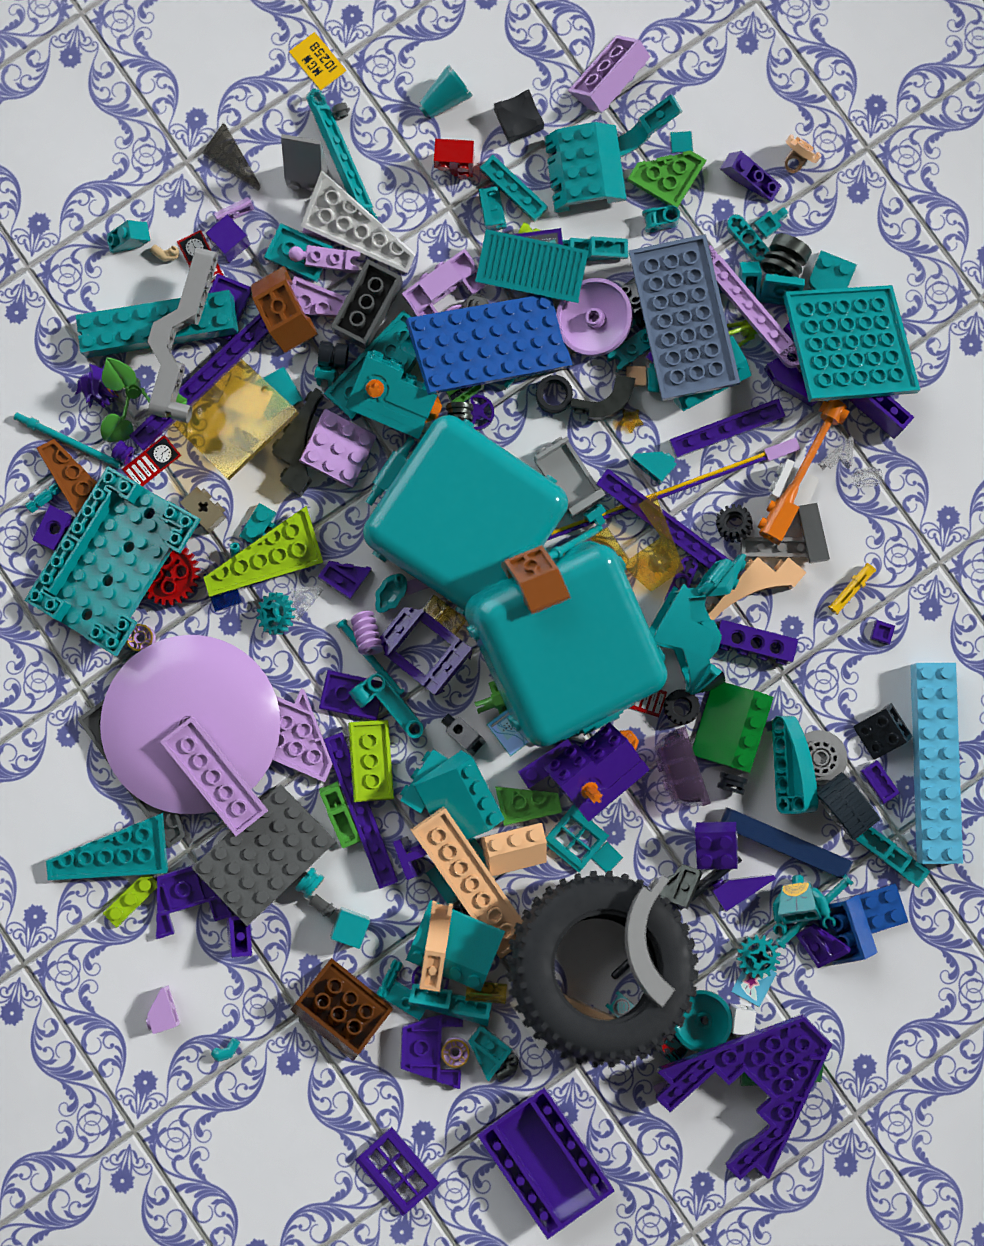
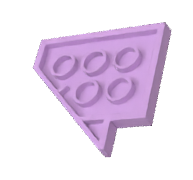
M301 688L295 703L277 697L280 712V735L273 760L326 782L333 763L305 690Z

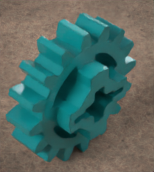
M270 592L269 596H263L264 602H259L261 608L256 609L260 613V616H257L256 619L261 620L259 627H264L263 632H268L269 635H283V632L289 631L287 626H293L291 619L296 617L292 615L295 608H291L293 601L288 600V595Z
M754 934L753 939L747 936V943L741 941L740 944L743 948L736 950L741 953V956L736 957L737 960L742 961L738 965L739 968L745 967L744 973L747 975L751 972L752 978H755L756 974H758L759 978L763 979L764 973L767 976H771L770 970L776 971L777 969L774 965L780 964L776 957L780 956L781 953L775 952L778 945H771L773 940L769 938L766 941V936L763 934L760 939L757 934ZM756 943V947L751 950L748 949L752 944ZM766 945L770 949L771 956H769L765 951ZM760 951V954L763 955L766 959L759 958L757 960L754 956L750 954H759ZM745 957L751 960V967L747 964ZM769 963L768 966L761 969L762 965Z

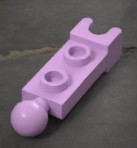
M311 245L306 246V251H303L298 246H294L289 250L290 259L294 262L305 259V266L353 274L359 271V267L352 265L350 261L351 259H358L360 256L358 251H345Z

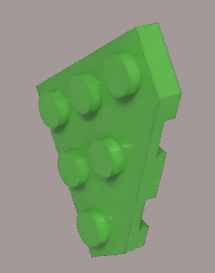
M689 150L678 155H668L648 162H638L627 181L668 206L674 205L678 208L707 160Z

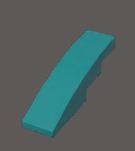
M591 236L589 239L570 238L569 240H563V245L589 250L587 261L628 258V239ZM556 240L547 241L556 244Z
M873 827L855 839L917 888L921 886L930 874L928 869L915 861L912 856L900 849L897 844Z

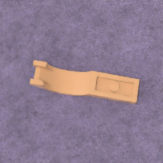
M437 901L432 902L419 989L440 992L453 904L448 906L437 904Z

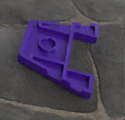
M195 864L157 876L156 939L175 933L170 913L209 902L214 921L232 917L233 913L230 908L192 869Z
M441 1013L402 1026L400 1068L460 1089L461 1070L440 1069L442 1027H463V1019Z

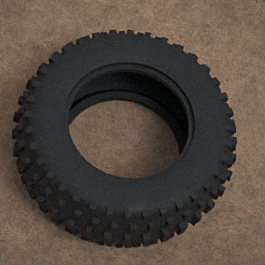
M591 871L590 876L583 878L580 873H577L570 882L563 878L559 880L560 884L554 890L548 886L542 899L536 896L532 900L534 903L531 905V911L525 909L522 912L524 915L521 918L523 923H516L514 927L516 929L514 932L517 935L516 939L509 940L510 950L513 951L512 955L506 956L508 966H511V973H506V978L513 985V988L508 990L509 995L512 998H516L518 1003L514 1009L518 1013H523L525 1017L522 1021L523 1025L534 1029L535 1034L533 1038L546 1041L545 1048L549 1051L553 1049L561 1051L560 1058L562 1059L574 1057L576 1058L575 1064L578 1065L591 1061L592 1067L598 1068V1065H604L605 1062L608 1063V1068H614L615 1065L620 1064V1061L623 1060L625 1065H630L632 1061L636 1060V1056L643 1060L647 1058V1055L651 1054L652 1048L655 1051H659L665 1044L663 1041L665 1038L670 1041L676 1033L674 1028L684 1025L686 1019L683 1016L684 1012L690 1013L693 1003L689 1000L690 997H695L697 994V987L693 986V983L698 981L699 977L698 970H694V965L699 961L697 954L692 952L695 942L693 938L688 937V930L690 928L687 923L682 924L681 913L678 909H672L671 900L666 896L662 899L659 894L647 918L646 946L654 968L663 980L675 989L664 1006L660 1008L643 993L637 1004L618 1018L601 1020L589 1017L575 1009L567 1001L559 988L555 974V957L558 946L566 932L573 925L584 920L607 919L625 927L635 896L640 888L645 887L648 889V886L643 885L644 880L637 879L634 882V880L629 879L628 874H622L621 877L613 876V871H607L605 876L597 875V871Z

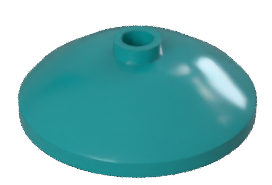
M696 990V996L690 997L689 1000L693 1003L690 1013L684 1012L683 1014L686 1018L684 1025L674 1028L678 1040L685 1047L696 1052L725 1043L732 1032L733 1016L730 1007L721 996L708 990ZM702 1017L708 1018L707 1024L702 1023Z

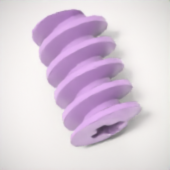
M372 611L359 612L351 619L358 652L362 655H375L384 650L383 646L380 645L382 641L378 638L380 634L377 631L378 626L375 624L376 618L373 617L375 614Z

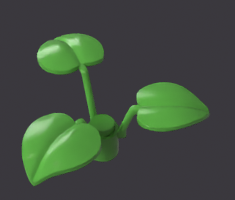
M107 357L102 371V382L105 387L113 391L125 388L126 401L122 417L117 414H110L103 419L100 428L101 436L107 442L126 441L134 431L132 423L124 420L130 398L136 399L143 394L146 400L150 402V397L145 392V389L141 388V382L136 378V374L131 367L119 360ZM178 393L176 402L186 405L187 399Z

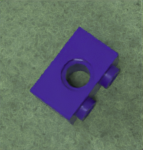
M49 505L32 540L55 551L75 517ZM59 525V532L52 534L53 527Z

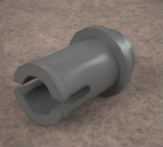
M317 894L314 895L309 903L310 906L320 911L323 917L327 916L329 918L336 909L333 903L329 904Z

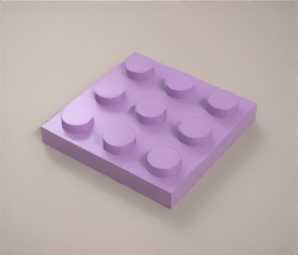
M324 409L299 462L349 488H353L377 436Z

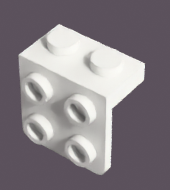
M787 459L784 464L780 463L776 474L779 475L776 481L773 480L768 491L771 493L768 499L776 501L792 483L799 470L793 467L794 461ZM806 472L798 487L799 490L793 504L800 506L810 503L819 482L816 476Z

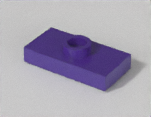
M878 760L860 770L882 804L900 794Z

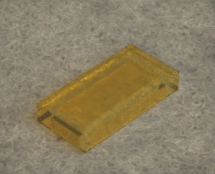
M484 982L481 991L466 986L465 1000L506 1004L507 984Z

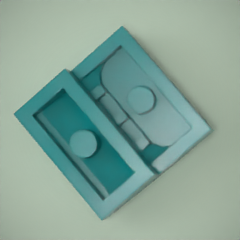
M285 367L274 371L253 384L274 392L273 398L264 414L267 421H272L284 411L291 410L304 400Z

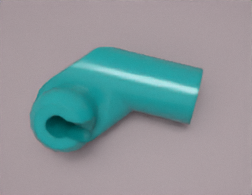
M231 1038L226 1048H214L211 1056L217 1062L231 1059L241 1042Z

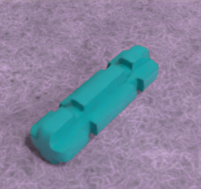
M53 483L49 486L48 490L45 489L35 496L33 501L27 502L25 504L26 508L31 513H34L38 510L39 506L42 507L53 499L54 495L57 496L61 493L59 486Z
M396 959L392 961L391 968L388 969L381 983L382 986L377 991L378 996L382 998L387 997L389 988L391 989L398 975L397 972L400 971L403 965L402 962Z

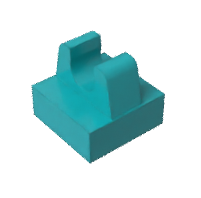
M317 365L314 373L317 385L321 386L322 380L326 379L328 387H330L334 382L337 368Z
M597 503L582 514L586 521H594L599 527L606 523L602 516L606 510L602 504Z

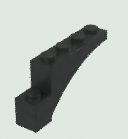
M317 388L307 394L305 404L296 410L294 420L284 427L283 436L280 439H276L271 451L275 457L289 465V468L286 467L282 471L280 482L301 497L312 482V479L308 476L307 466L299 462L307 445L308 432L313 416L324 397L323 392Z

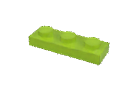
M152 874L141 875L103 912L105 917L116 928L119 927L157 889V879Z

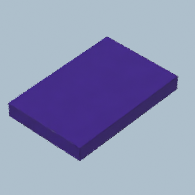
M217 273L209 293L225 290L231 292L234 296L238 325L251 297L252 289L250 286ZM233 335L223 336L220 338L230 341L233 338Z
M327 670L319 709L377 721L381 702L375 695L370 702L360 708L349 692L367 678ZM371 680L372 685L376 688L383 684L382 681Z

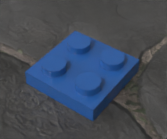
M896 883L859 894L872 934L909 922Z

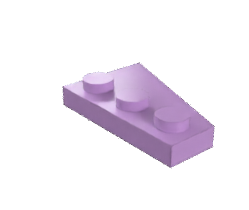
M294 276L292 281L293 284L290 285L305 315L336 317L346 297L296 276Z

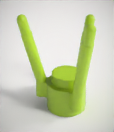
M747 320L727 324L728 328L740 326L737 329L728 331L729 335L741 332L743 337L746 336L744 340L738 343L739 347L755 339L754 335L758 334Z

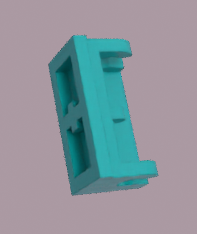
M498 188L479 189V200L485 229L495 231L507 228Z

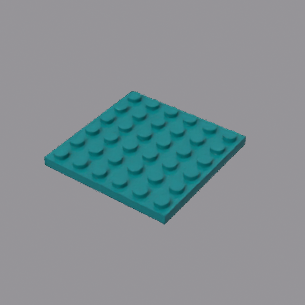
M893 285L787 291L783 294L809 402L916 394L920 391Z

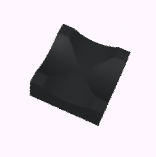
M529 89L513 98L494 103V112L508 143L544 129V121L536 108Z

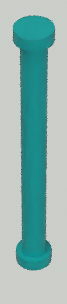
M343 619L336 627L338 629L341 628L358 649L354 636L355 633L348 626V621ZM363 655L377 673L384 675L400 696L405 692L403 688L400 689L373 655Z
M846 874L843 876L844 879L824 896L828 904L848 885L851 886L854 883ZM810 921L797 922L781 938L778 937L775 941L784 949L786 944Z

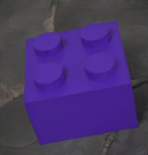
M696 822L697 869H738L737 822Z

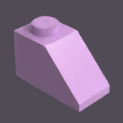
M169 985L160 989L147 1014V1027L149 1030H152L153 1034L177 1027L180 1024Z

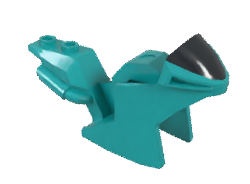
M745 554L738 555L733 561L726 558L718 560V562L716 561L699 580L700 582L696 588H687L683 584L680 590H678L674 586L649 628L657 646L674 650L686 683V692L691 695L713 690L726 681L724 672L710 663V659L719 649L722 635L715 621L710 619L706 611L705 602L706 597L723 596L735 590L739 582L737 576L746 565Z

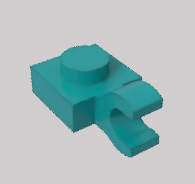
M785 207L781 208L774 215L769 211L758 219L754 226L767 239L781 228L782 225L779 222L785 219L789 212Z

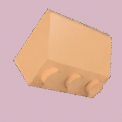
M542 823L480 837L486 866L492 876L547 862V842Z

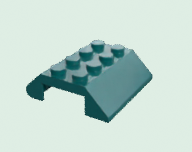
M591 122L559 128L544 137L546 153L553 154L557 152L547 159L550 183H552L551 189L560 190L562 188L560 192L552 196L553 201H555L553 203L554 212L570 211L569 205L607 199L608 204L627 200L616 125Z

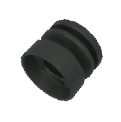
M779 233L773 238L769 246L770 251L765 254L760 267L766 274H778L779 276L787 277L795 276L799 278L803 271L801 266L807 263L812 252L809 246L800 239L788 234Z

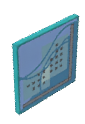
M505 710L489 722L487 726L511 757L528 744L529 741L517 732L515 728L511 727L507 718L510 716L509 712Z

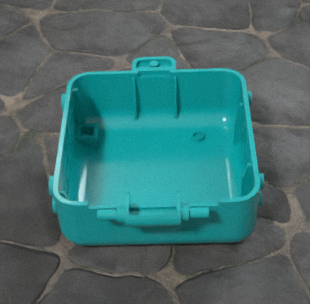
M444 415L437 418L431 424L408 459V451L415 442L411 437H408L402 448L399 447L397 451L394 450L372 482L374 486L371 490L373 491L365 501L372 506L378 496L386 492L367 519L363 528V536L367 545L374 550L372 553L374 556L385 563L387 560L391 561L455 604V610L465 616L466 604L473 595L508 579L501 567L504 560L509 559L512 554L532 544L544 546L567 511L568 497L565 491L556 484V479L550 475L545 477L474 429L475 425L469 420L464 419L462 421L458 417Z
M592 541L582 542L564 553L558 560H553L570 594V599L532 614L524 603L522 591L514 578L503 580L473 595L466 604L465 617L469 625L466 627L470 637L474 638L494 679L509 712L508 721L512 728H515L517 732L535 746L547 747L576 734L577 736L580 734L585 736L605 726L608 722L611 723L619 719V715L624 710L660 691L667 681V668L664 663L665 654L656 645L625 573L626 563L612 548ZM532 544L512 554L509 558L517 556L521 553H524L541 545Z

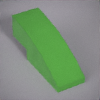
M338 781L320 788V796L342 848L360 842L359 833Z

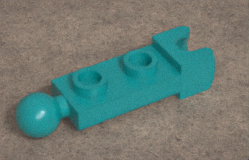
M643 328L607 355L606 359L608 362L614 359L620 361L616 368L617 373L624 370L626 366L650 349L646 328Z

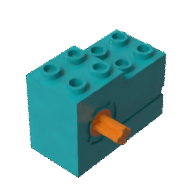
M376 350L368 351L345 408L419 439L425 423L437 419L442 409L437 393L428 395L425 383L416 380L417 377L410 373L404 375V366L401 365V361L395 358H391V360L383 357L384 354Z

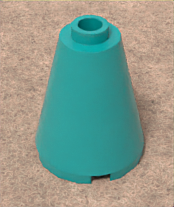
M448 65L419 102L422 105L419 109L425 117L429 115L432 118L470 99L473 95L471 92H468L464 82Z

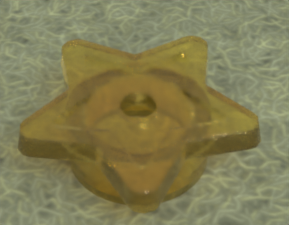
M625 409L622 410L623 419L618 424L619 426L627 427L629 433H632L635 427L644 424L639 419L638 409L630 412Z

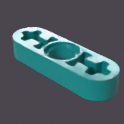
M732 215L727 221V230L754 262L761 263L769 248L741 215ZM733 221L735 223L739 222V226L732 227ZM746 234L751 235L753 242L750 244L745 243L743 236ZM755 243H757L756 249L753 248L751 250L750 248H752L755 245ZM757 250L764 252L763 257L761 255L756 256Z

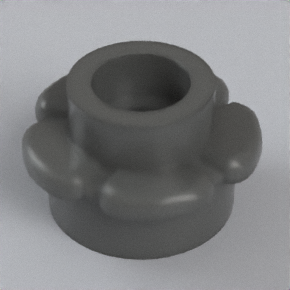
M346 103L336 104L332 107V115L337 117V119H343L348 116L350 108L347 107Z

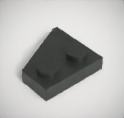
M682 864L673 875L667 878L669 881L660 892L661 898L663 899L666 896L671 900V904L688 910L703 874L702 871Z

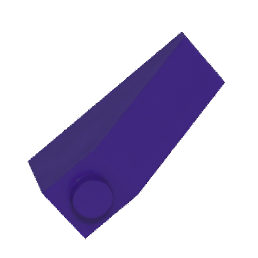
M768 874L726 879L725 881L720 879L713 884L714 888L710 891L723 911L727 912L774 881L776 877Z

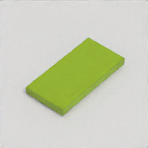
M388 720L349 722L354 802L394 800Z

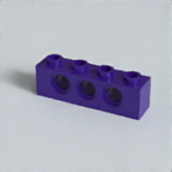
M726 620L719 621L718 629L722 635L719 649L729 651L731 648L737 650V654L748 656L749 653L754 654L757 659L768 661V658L776 660V664L787 666V663H793L799 639ZM732 634H738L741 637L739 644H735L732 641ZM753 638L759 640L760 647L758 649H755L751 646V640ZM772 643L777 644L779 647L777 654L772 653L770 650Z

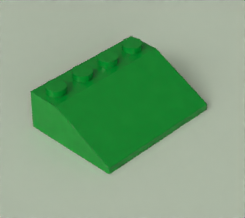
M726 682L710 690L690 755L744 773H750L774 697Z

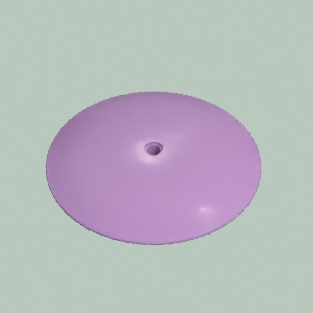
M182 635L155 642L136 653L123 665L106 693L101 712L100 730L107 761L116 777L129 792L157 809L177 814H201L215 811L160 743L162 739L191 716L197 720L251 789L265 775L275 756L280 735V712L273 687L266 674L250 656L223 640L201 635Z

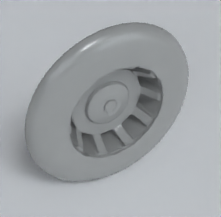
M815 730L806 733L805 738L808 747L812 748L810 754L813 767L818 769V773L815 772L817 786H824L839 773H844L847 766L846 748L836 735L828 731Z

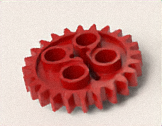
M188 548L183 549L181 553L172 550L169 555L171 557L170 563L163 565L160 569L159 577L152 582L146 594L149 593L147 599L152 600L155 597L154 603L156 604L162 600V605L166 606L169 601L170 605L174 606L175 600L181 604L182 597L187 600L189 599L188 592L195 593L192 587L199 586L195 583V580L201 579V577L196 575L201 569L195 567L199 561H192L195 555L193 553L187 555L189 553ZM185 567L186 574L179 577V569ZM167 570L172 574L171 577L165 574ZM169 583H173L174 589L168 593L166 586Z

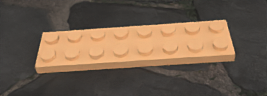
M443 806L413 827L411 831L472 918L505 931L497 950V955L502 959L513 951L510 950L509 940L516 939L517 935L514 934L516 930L514 927L516 923L522 924L523 920Z

